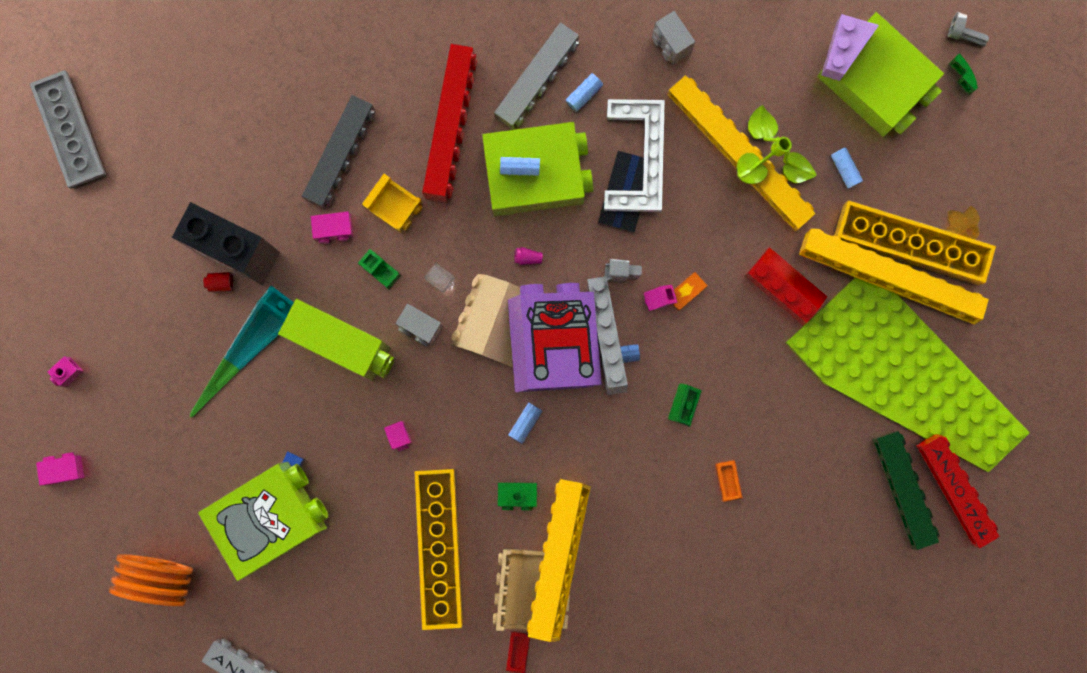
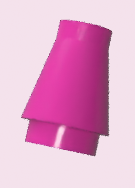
M524 247L515 249L514 263H519V265L542 263L543 253Z

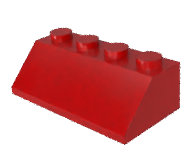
M770 247L745 275L747 279L802 326L813 317L828 297Z

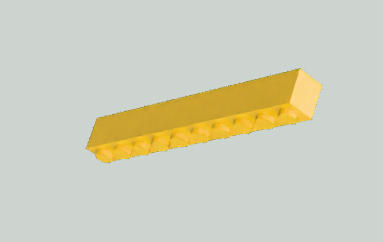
M685 75L669 89L667 95L736 169L739 158L746 153L757 155L760 161L763 159L761 156L762 152L748 142V137L736 129V125L731 119H726L718 105L714 106L711 103V99L706 92H701L697 88L698 85L694 79L688 78ZM767 160L763 163L768 170L767 176L763 181L751 185L796 232L816 214L813 211L814 208L809 202H804L800 192L796 188H791L786 177L782 174L779 175L774 170L775 166L773 163Z
M811 228L804 236L799 255L971 324L975 325L984 318L989 299L982 297L979 293L969 292L962 286H954L947 283L945 279L932 277L927 272L912 269L910 265L900 264L892 258L877 255L875 251L862 249L855 243L842 241L840 237L827 235L820 229Z

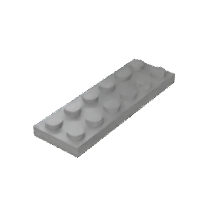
M64 70L30 83L68 188L71 189L105 176V171L68 72Z

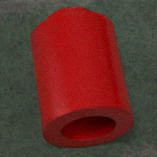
M232 272L207 273V276L203 279L204 288L208 292L233 291Z

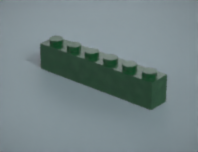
M895 431L874 438L875 448L912 549L919 550L939 543V532L936 526L932 524V512L926 507L924 502L926 496L924 491L919 488L917 472L912 469V457L909 452H906L904 447L906 445L904 436L899 431Z

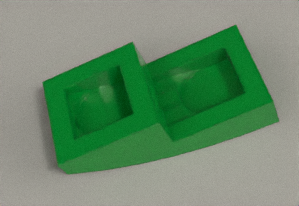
M959 53L949 65L961 76L957 83L971 95L978 88L977 81L969 64Z
M371 249L358 262L361 267L387 289H390L401 276Z

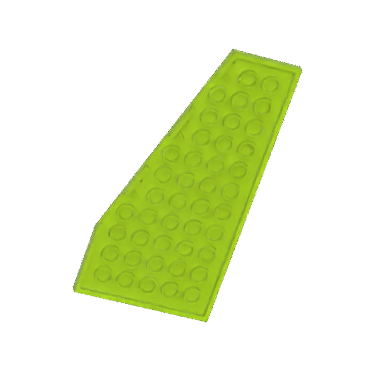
M855 277L786 342L792 351L826 386L839 391L924 439H928L935 434L945 436L950 443L949 448L952 453L985 472H990L1030 433L898 294Z

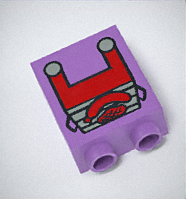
M579 283L556 285L557 293H544L543 284H529L520 286V295L508 300L515 392L578 389L602 385L594 292H580Z

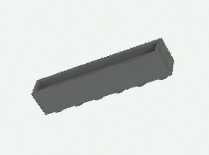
M351 95L302 194L304 200L323 209H326L327 205H331L334 198L332 194L335 188L338 189L342 182L341 176L343 172H347L349 169V160L352 155L356 154L359 148L357 144L360 138H364L367 132L366 126L375 116L374 107L371 103Z

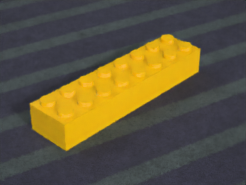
M849 200L843 204L834 236L840 237L842 241L855 243L862 249L875 251L878 255L977 286L986 283L996 249L994 245Z
M455 469L415 471L422 630L462 628L463 614Z
M562 479L556 484V501L551 506V514L553 516L547 526L548 540L543 545L544 560L540 562V579L537 580L535 585L536 599L531 604V612L533 614L527 624L528 637L548 642L560 641L591 486Z

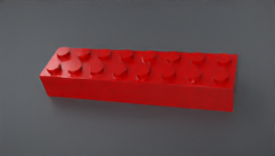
M450 44L422 190L425 200L448 204V199H452L454 188L451 183L452 180L456 179L457 175L455 162H459L460 159L459 143L462 144L464 138L462 125L466 126V107L470 106L471 101L469 89H473L474 85L472 72L476 71L478 60H476L477 54H474L473 47Z

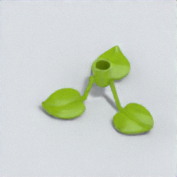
M763 105L759 106L750 116L748 122L749 133L754 139L763 138L764 141L774 143L771 146V153L761 161L753 153H746L739 158L737 163V176L739 180L746 184H757L763 181L768 173L763 163L773 155L778 157L784 155L783 162L785 165L783 167V174L788 181L798 184L816 177L815 170L804 156L796 152L790 153L792 143L787 137L773 138L778 132V124Z

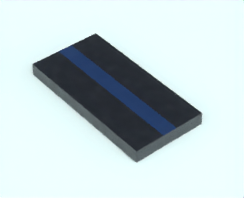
M618 151L607 191H643L644 157ZM603 202L598 224L635 233L640 212L604 211Z

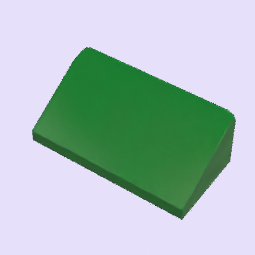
M680 383L668 420L690 427L702 390Z

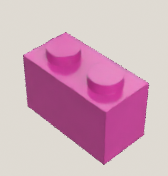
M349 211L310 216L313 239L319 244L330 243V240L334 239L340 242L348 241L350 237H354Z
M74 452L62 454V458L55 459V456L44 457L42 462H36L39 486L84 479L81 456L74 455Z

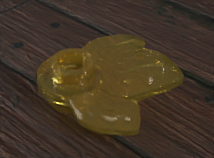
M970 206L964 214L955 210L949 211L948 220L951 226L946 228L945 231L974 240L978 238L980 231L977 225L980 217L973 206ZM967 229H970L972 231L971 235H968L966 233Z

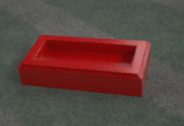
M511 631L506 671L526 673L530 643L528 633Z

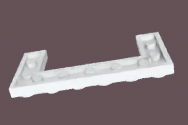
M608 99L607 120H645L643 191L605 190L604 211L662 212L665 100Z

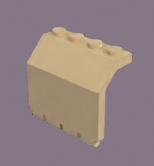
M477 274L472 282L471 293L465 300V309L459 316L457 330L452 334L451 345L480 354L513 368L508 300L520 295V287L488 275Z
M503 549V553H499L498 565H502L501 573H497L496 585H500L499 593H495L494 605H498V613L493 615V625H496L497 631H504V629H527L528 621L531 620L533 614L531 612V604L536 599L535 585L537 580L540 579L539 565L544 560L545 553L543 551ZM570 595L568 598L566 611H569ZM565 614L562 629H567L568 627L567 614Z

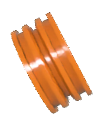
M128 554L117 555L116 560L120 563L114 566V571L120 575L112 577L111 582L114 586L109 587V593L121 598L163 606L185 605L186 599L183 596H187L188 590L182 585L190 584L191 578L188 577V574H192L193 568L158 558Z

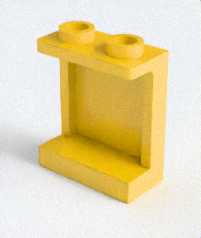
M386 174L382 175L362 203L365 209L400 233L410 227L414 214L418 215L423 208L422 199L415 197L399 186Z

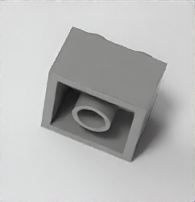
M675 11L655 22L652 39L656 46L660 45L663 50L662 54L667 61L674 65L692 53L695 40Z
M408 303L395 323L401 333L408 337L412 334L416 337L415 340L425 347L428 344L433 346L444 327L441 322Z

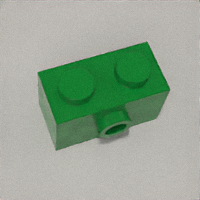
M498 483V506H502V510H513V506L521 507V510H533V507H537V483Z

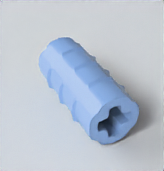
M591 73L565 100L566 103L575 112H578L588 100H591V97L597 93L603 86V83L596 75Z
M846 147L831 155L839 171L838 173H840L848 189L863 182L860 172Z
M501 157L500 174L539 176L540 158Z
M528 402L508 436L523 444L543 411Z

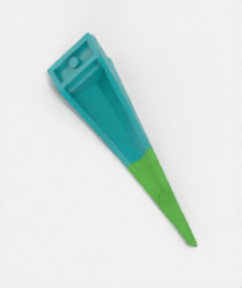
M273 286L267 289L261 299L257 301L192 409L190 417H193L230 379L278 336L294 304L292 300Z

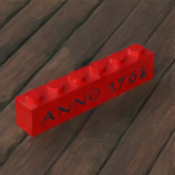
M935 434L916 445L970 542L974 547L980 549L1000 537L997 533L998 527L993 520L989 519L987 515L989 513L988 509L983 503H980L977 490L973 486L971 487L968 482L970 480L968 474L960 468V460L955 453L951 452L948 439L945 436Z

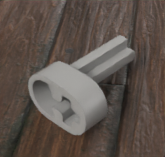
M957 12L952 19L948 37L955 40L962 38L986 46L989 36L965 28L967 15Z

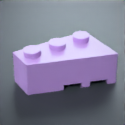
M841 14L836 22L821 76L840 81L879 25Z

